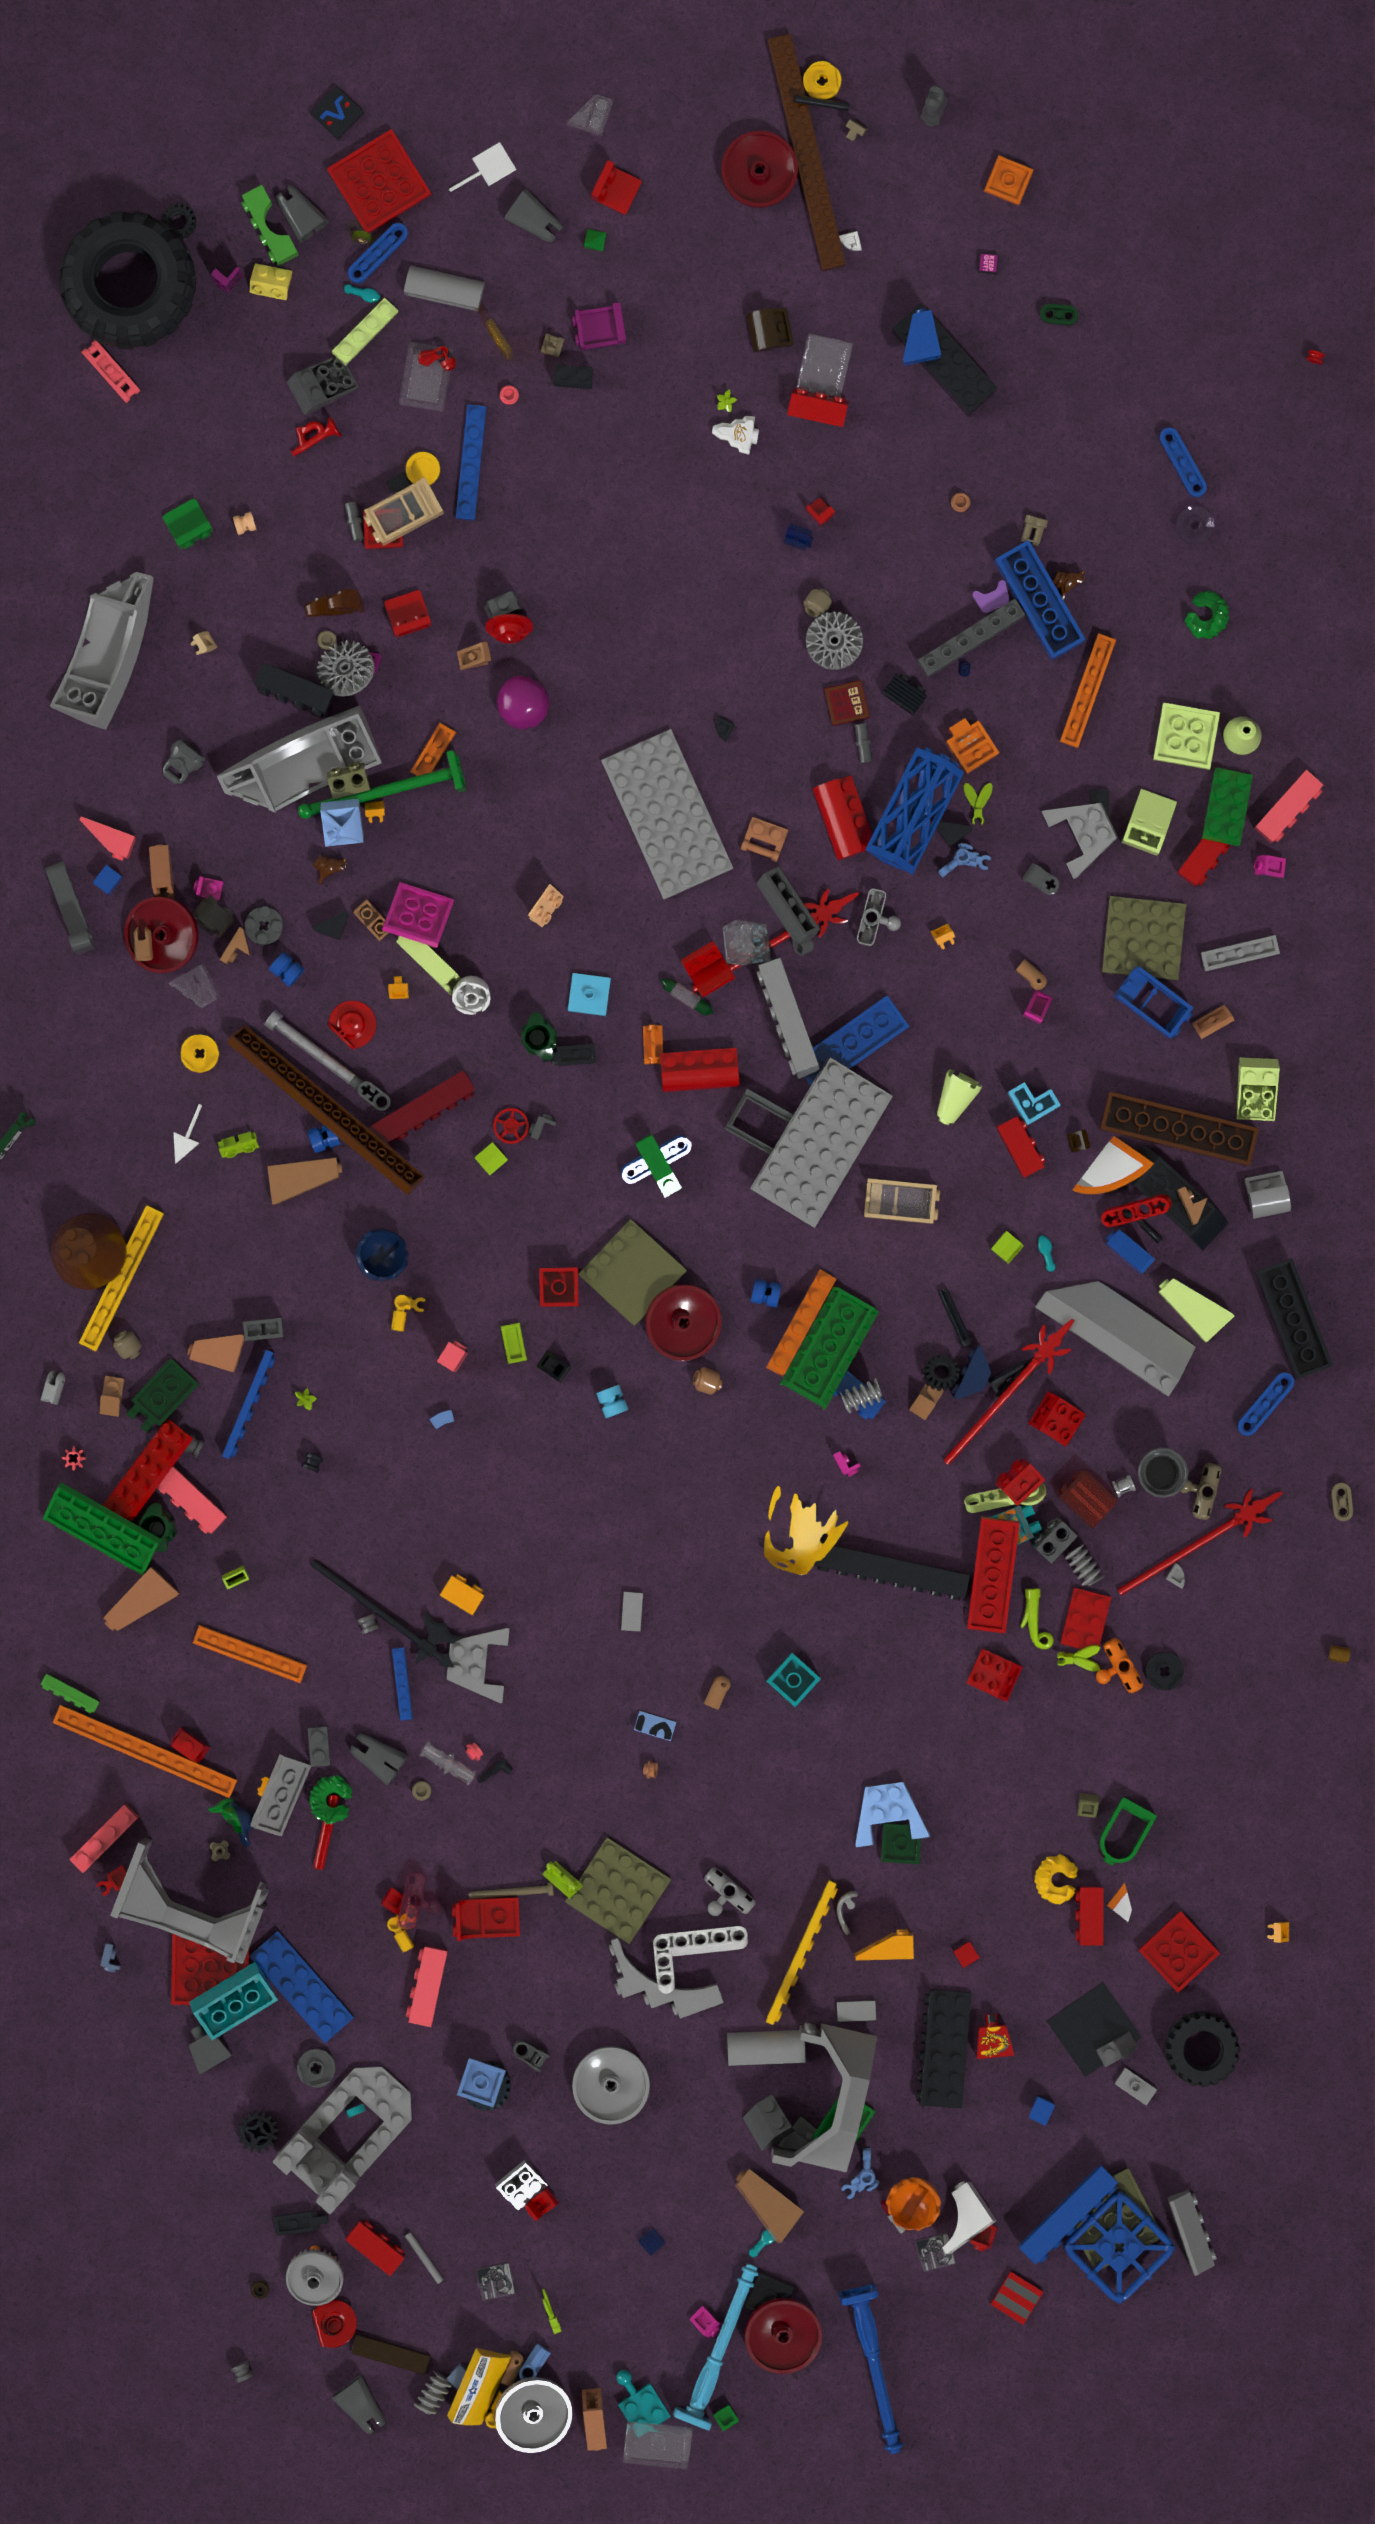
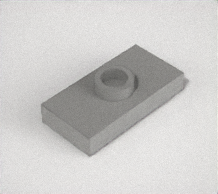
M1127 2068L1123 2069L1114 2083L1146 2106L1157 2091L1156 2088Z

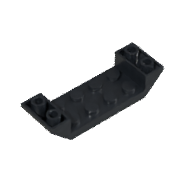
M1143 1145L1138 1153L1154 1164L1146 1173L1129 1184L1135 1186L1147 1198L1160 1194L1169 1196L1172 1205L1164 1214L1203 1251L1229 1222L1210 1202L1206 1201L1198 1223L1192 1225L1177 1190L1186 1187L1187 1190L1190 1189L1194 1196L1193 1204L1205 1198L1160 1156ZM1160 1201V1202H1159L1157 1205H1155V1206L1163 1205V1207H1164V1206L1166 1205V1203H1162V1202Z

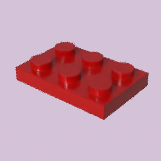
M1074 1588L1060 1644L1079 1649L1090 1645L1100 1646L1112 1597Z

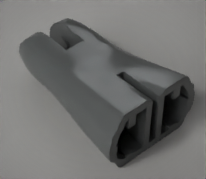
M932 86L920 114V119L927 126L933 127L940 124L947 105L948 98L941 87Z
M290 184L286 187L292 197L290 200L287 201L280 192L275 197L298 242L303 243L314 235L313 229L317 233L329 223V220L296 187Z
M526 188L521 192L504 217L510 223L551 243L556 237L545 229L547 224L559 232L563 228L561 222Z
M359 1733L356 1739L368 1746L367 1749L363 1752L360 1748L351 1745L349 1751L377 1778L389 1786L409 1755L369 1735Z
M362 2375L357 2376L348 2383L347 2387L345 2385L332 2395L333 2401L367 2434L370 2435L375 2432L371 2423L368 2422L372 2417L380 2427L385 2424L384 2415L374 2400Z

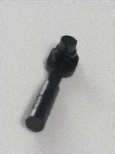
M1124 1201V1202H1122L1120 1205H1123V1204H1126V1203H1130V1202H1129V1201ZM1129 1209L1123 1210V1214L1126 1217H1132V1212ZM1142 1219L1136 1221L1157 1244L1163 1239L1147 1222H1144Z

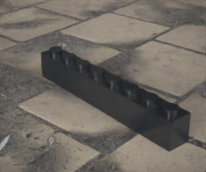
M833 1546L821 1561L814 1563L815 1566H818L817 1570L829 1572V1569L837 1570L836 1574L847 1576L848 1573L856 1574L855 1578L866 1580L867 1577L874 1578V1582L885 1584L886 1581L893 1582L894 1587L904 1589V1585L912 1587V1591L922 1593L923 1589L930 1590L931 1595L940 1597L944 1593L949 1595V1599L960 1601L961 1597L965 1598L970 1575L838 1546Z

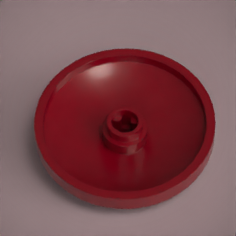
M752 131L739 136L729 145L723 156L721 173L727 191L735 200L748 207L767 208L780 203L790 194L796 183L798 164L793 149L783 138L768 131ZM762 169L763 173H756V170Z
M156 896L143 900L129 913L124 927V940L130 956L139 966L154 973H169L182 968L192 959L198 946L199 932L193 914L183 903L171 897ZM146 926L151 930L153 959L149 961H136L134 931L138 927L140 939H146Z
M690 1284L670 1286L661 1291L652 1300L647 1309L645 1317L647 1337L652 1346L667 1358L678 1361L696 1359L708 1352L719 1337L722 1323L720 1309L714 1298L700 1287ZM683 1318L684 1322L680 1324V1319Z
M777 2298L765 2302L752 2313L745 2328V2344L752 2360L762 2369L776 2374H789L806 2367L816 2357L822 2343L821 2325L814 2311L803 2302L791 2298Z

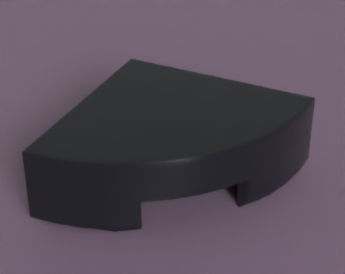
M718 716L716 731L719 737L727 742L735 725Z

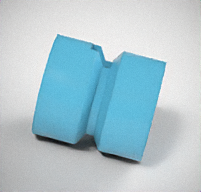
M620 1385L596 1393L599 1403L604 1405L602 1410L605 1418L629 1410L626 1401L621 1398L623 1393Z

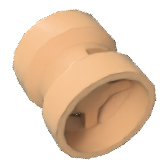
M247 512L241 517L239 515L233 517L238 535L244 534L247 530H257L251 512Z

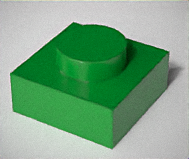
M730 2404L713 2413V2417L722 2431L739 2422Z

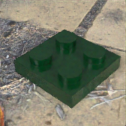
M883 1823L881 1862L920 1865L921 1838L912 1839L910 1825Z

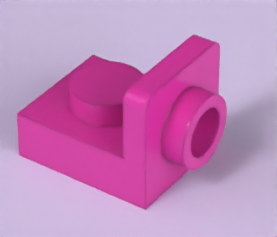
M1269 855L1257 856L1254 863L1255 875L1284 878L1286 859Z
M200 876L199 880H195L194 891H196V895L199 897L220 901L224 882Z
M839 1451L833 1454L843 1475L848 1474V1476L859 1472L857 1468L861 1467L860 1463L849 1468L847 1464L850 1461L845 1453L841 1454Z
M704 2306L689 2319L708 2338L717 2336L723 2325Z

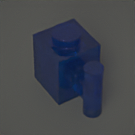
M790 523L784 544L806 551L807 547L811 548L814 537L811 536L812 531Z

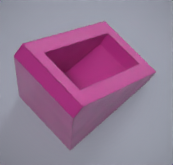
M1035 990L1023 1016L1041 1024L1053 998Z

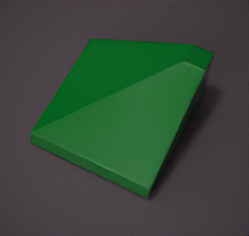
M588 229L584 248L603 252L606 233Z

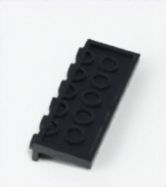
M929 1989V1993H925L924 2005H928L927 2013H923V2024H926V2032H922L921 2035L924 2051H920L919 2063H923V2068L918 2072V2082H921V2090H917L916 2101H920V2106L962 2109L971 1992Z

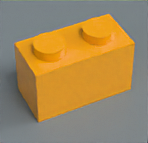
M458 1574L456 1577L452 1575L440 1596L473 1615L485 1596L482 1594L483 1589L475 1584L472 1587L466 1584L467 1580Z

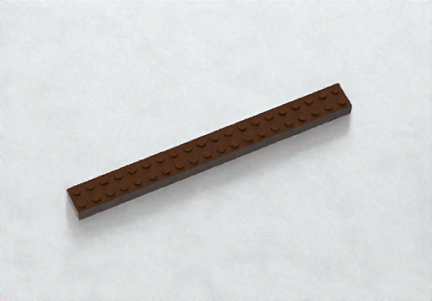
M790 33L769 38L770 54L793 151L797 159L798 172L822 271L844 267L846 263L809 107L806 104L793 102L794 95L805 97L806 95L792 36Z
M243 1025L230 1036L227 1043L406 1195H409L423 1182L425 1176L249 1027Z

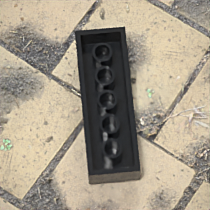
M921 303L892 328V333L904 347H906L912 315L916 313V310L925 308ZM933 317L941 358L921 362L920 364L969 417L997 392V387Z
M1290 1258L1255 1271L1254 1274L1295 1380L1332 1367L1333 1363L1293 1259Z

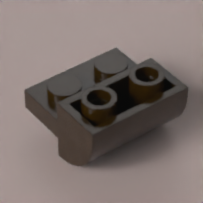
M787 307L777 309L766 308L746 315L754 353L794 345Z

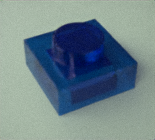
M653 2228L638 2240L650 2256L665 2244Z

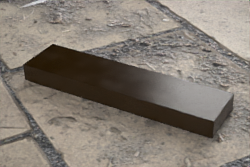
M356 2334L351 2354L423 2375L426 2373L430 2355Z

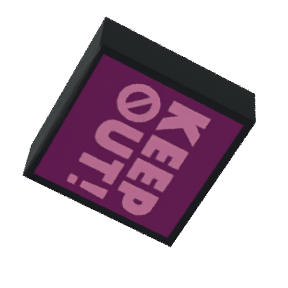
M980 253L978 273L997 274L999 254Z

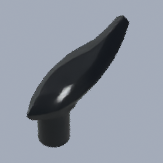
M502 1759L492 1765L481 1776L478 1783L480 1784L492 1775L497 1774L501 1769L510 1774L513 1768L506 1763L507 1759Z

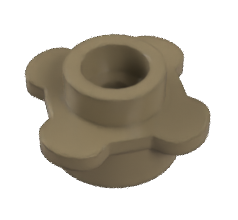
M222 1841L221 1843L212 1842L210 1844L213 1861L223 1858L225 1860L229 1859L230 1853L227 1848L229 1843L227 1841Z

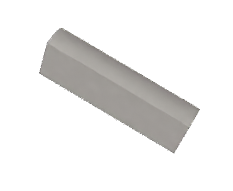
M411 265L406 278L404 295L479 312L485 282Z
M800 2030L727 2033L728 2066L806 2063L805 2041L800 2040Z

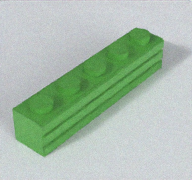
M49 1674L45 1675L41 1683L43 1689L54 1691L53 1694L56 1696L61 1695L64 1697V1700L74 1702L75 1706L79 1708L81 1706L84 1707L88 1713H94L100 1701Z

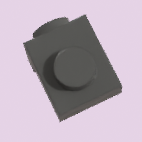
M546 1114L543 1117L538 1116L537 1122H532L529 1133L532 1134L531 1138L539 1140L545 1123L556 1127L557 1122H554V1117Z

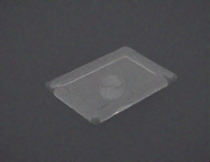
M809 333L796 389L797 387H802L812 393L820 391L830 397L835 395L841 396L853 343Z
M409 341L398 405L439 412L444 411L450 371L442 369L440 364L445 360L444 357L434 361L428 367L421 365L417 360L418 354L421 351L433 350L441 346ZM448 348L447 356L448 358H453L454 348ZM442 350L437 351L438 355L442 354Z
M628 2421L623 2463L688 2470L693 2428Z

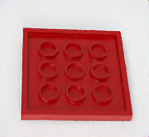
M392 129L327 168L328 173L366 234L371 233L432 195Z
M172 1934L171 2005H190L189 2002L249 1966L250 1946L243 1964L238 1962L232 1963L227 1961V1957L204 1945Z

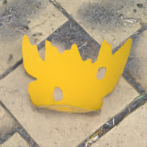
M779 1486L776 1487L772 1495L768 1515L770 1521L776 1501L781 1496ZM795 1493L790 1506L792 1518L789 1537L793 1538V1548L790 1550L786 1548L784 1552L775 1549L770 1540V1533L767 1531L764 1541V1556L776 1568L804 1575L810 1571L816 1561H821L833 1548L847 1527L848 1521L835 1527L838 1519L835 1510L826 1525L821 1527L822 1522H816V1503L810 1508L805 1507L803 1509L802 1503ZM828 1534L826 1541L821 1544L820 1539L822 1535ZM791 1559H793V1560H795V1564H793V1563H791V1562H789V1561H790ZM777 1563H784L788 1567L779 1566Z

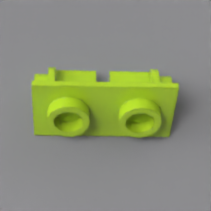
M250 1131L238 1135V1142H236L234 1136L221 1139L218 1145L222 1158H232L238 1153H250L259 1148L255 1132L251 1133Z
M550 1861L546 1865L547 1870L542 1873L545 1878L569 1899L583 1887L577 1879L556 1861L554 1863Z

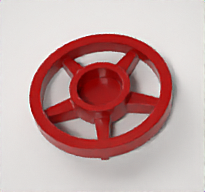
M504 1109L494 1119V1133L504 1143H519L528 1134V1118L518 1109ZM511 1111V1116L506 1121L498 1119L503 1113ZM514 1111L520 1113L524 1117L525 1122H517L514 1119ZM497 1121L503 1124L505 1130L501 1136L496 1129ZM526 1124L525 1133L519 1138L517 1133L519 1126ZM509 1133L514 1134L518 1140L507 1141L503 1137Z

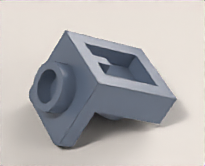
M110 1942L105 1944L100 1966L104 1967L105 1971L115 1972L120 1970L121 1965L110 1962L115 1959L117 1951L114 1948V1943Z

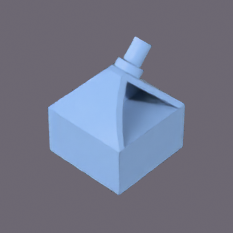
M359 799L321 803L325 847L363 843L364 835Z

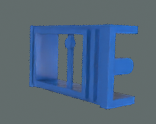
M1140 966L1134 967L1113 996L1166 1038L1170 1039L1172 1036L1176 1037L1181 1030V1024L1184 1021H1188L1192 1015L1193 1007ZM1148 981L1155 988L1151 990L1148 998L1138 1009L1131 1003ZM1157 989L1180 1006L1165 1028L1142 1012L1152 996L1157 993Z

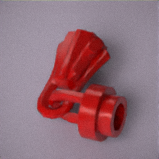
M445 346L421 351L418 354L417 360L421 365L428 367L434 361L444 357L445 360L440 363L442 369L450 371L456 368V360L454 357L448 358V348ZM442 350V354L438 355L437 351Z

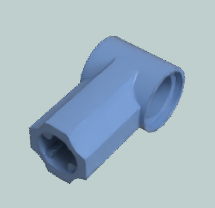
M538 2343L536 2344L519 2371L521 2380L536 2377L551 2354L548 2349ZM525 2368L533 2370L534 2373L531 2377L523 2375Z

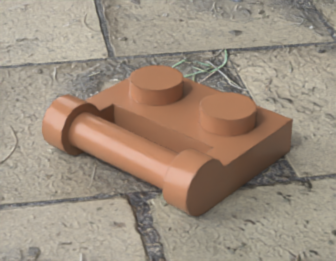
M752 817L741 850H749L772 858L771 861L777 862L788 830ZM751 837L776 846L775 851L750 843Z

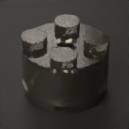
M210 895L208 898L204 897L192 912V916L198 920L196 922L198 926L212 936L217 934V939H220L234 922V913L226 907L224 909L218 905L219 902Z

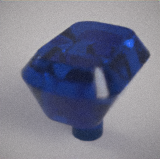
M960 662L958 672L960 676L967 677L970 675L971 665L969 662Z

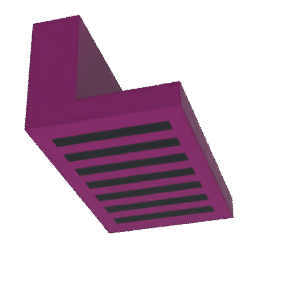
M238 267L234 269L228 278L216 268L211 273L213 281L227 293L243 277Z

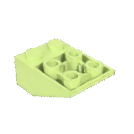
M1141 789L1121 843L1157 856L1161 850L1177 802Z
M1239 1059L1237 1119L1275 1121L1280 1070L1278 1059Z

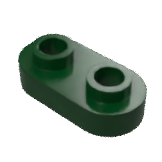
M1046 304L1041 308L1040 318L1046 324L1071 326L1078 319V311L1070 305ZM1051 311L1053 316L1048 318L1046 312ZM1070 313L1072 318L1066 319L1065 314Z

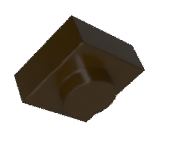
M1086 1129L1067 1134L1072 1153L1091 1148Z

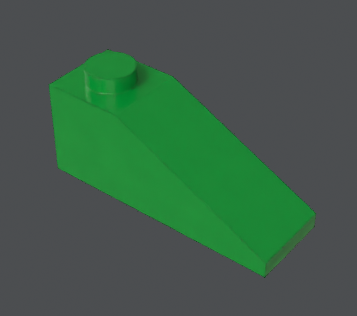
M652 1134L636 1142V1147L664 1197L681 1189L678 1180Z

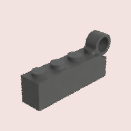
M779 866L764 873L756 884L793 939L792 944L795 952L803 956L813 951L811 938L817 934L820 928Z

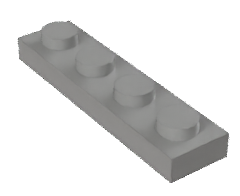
M1276 935L1201 952L1200 954L1204 971L1206 972L1278 955L1280 951Z

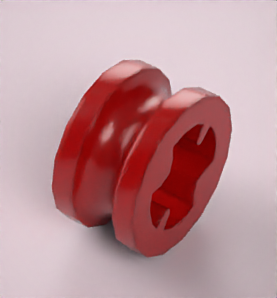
M1309 350V357L1306 360L1322 365V358L1325 357V354L1316 350Z

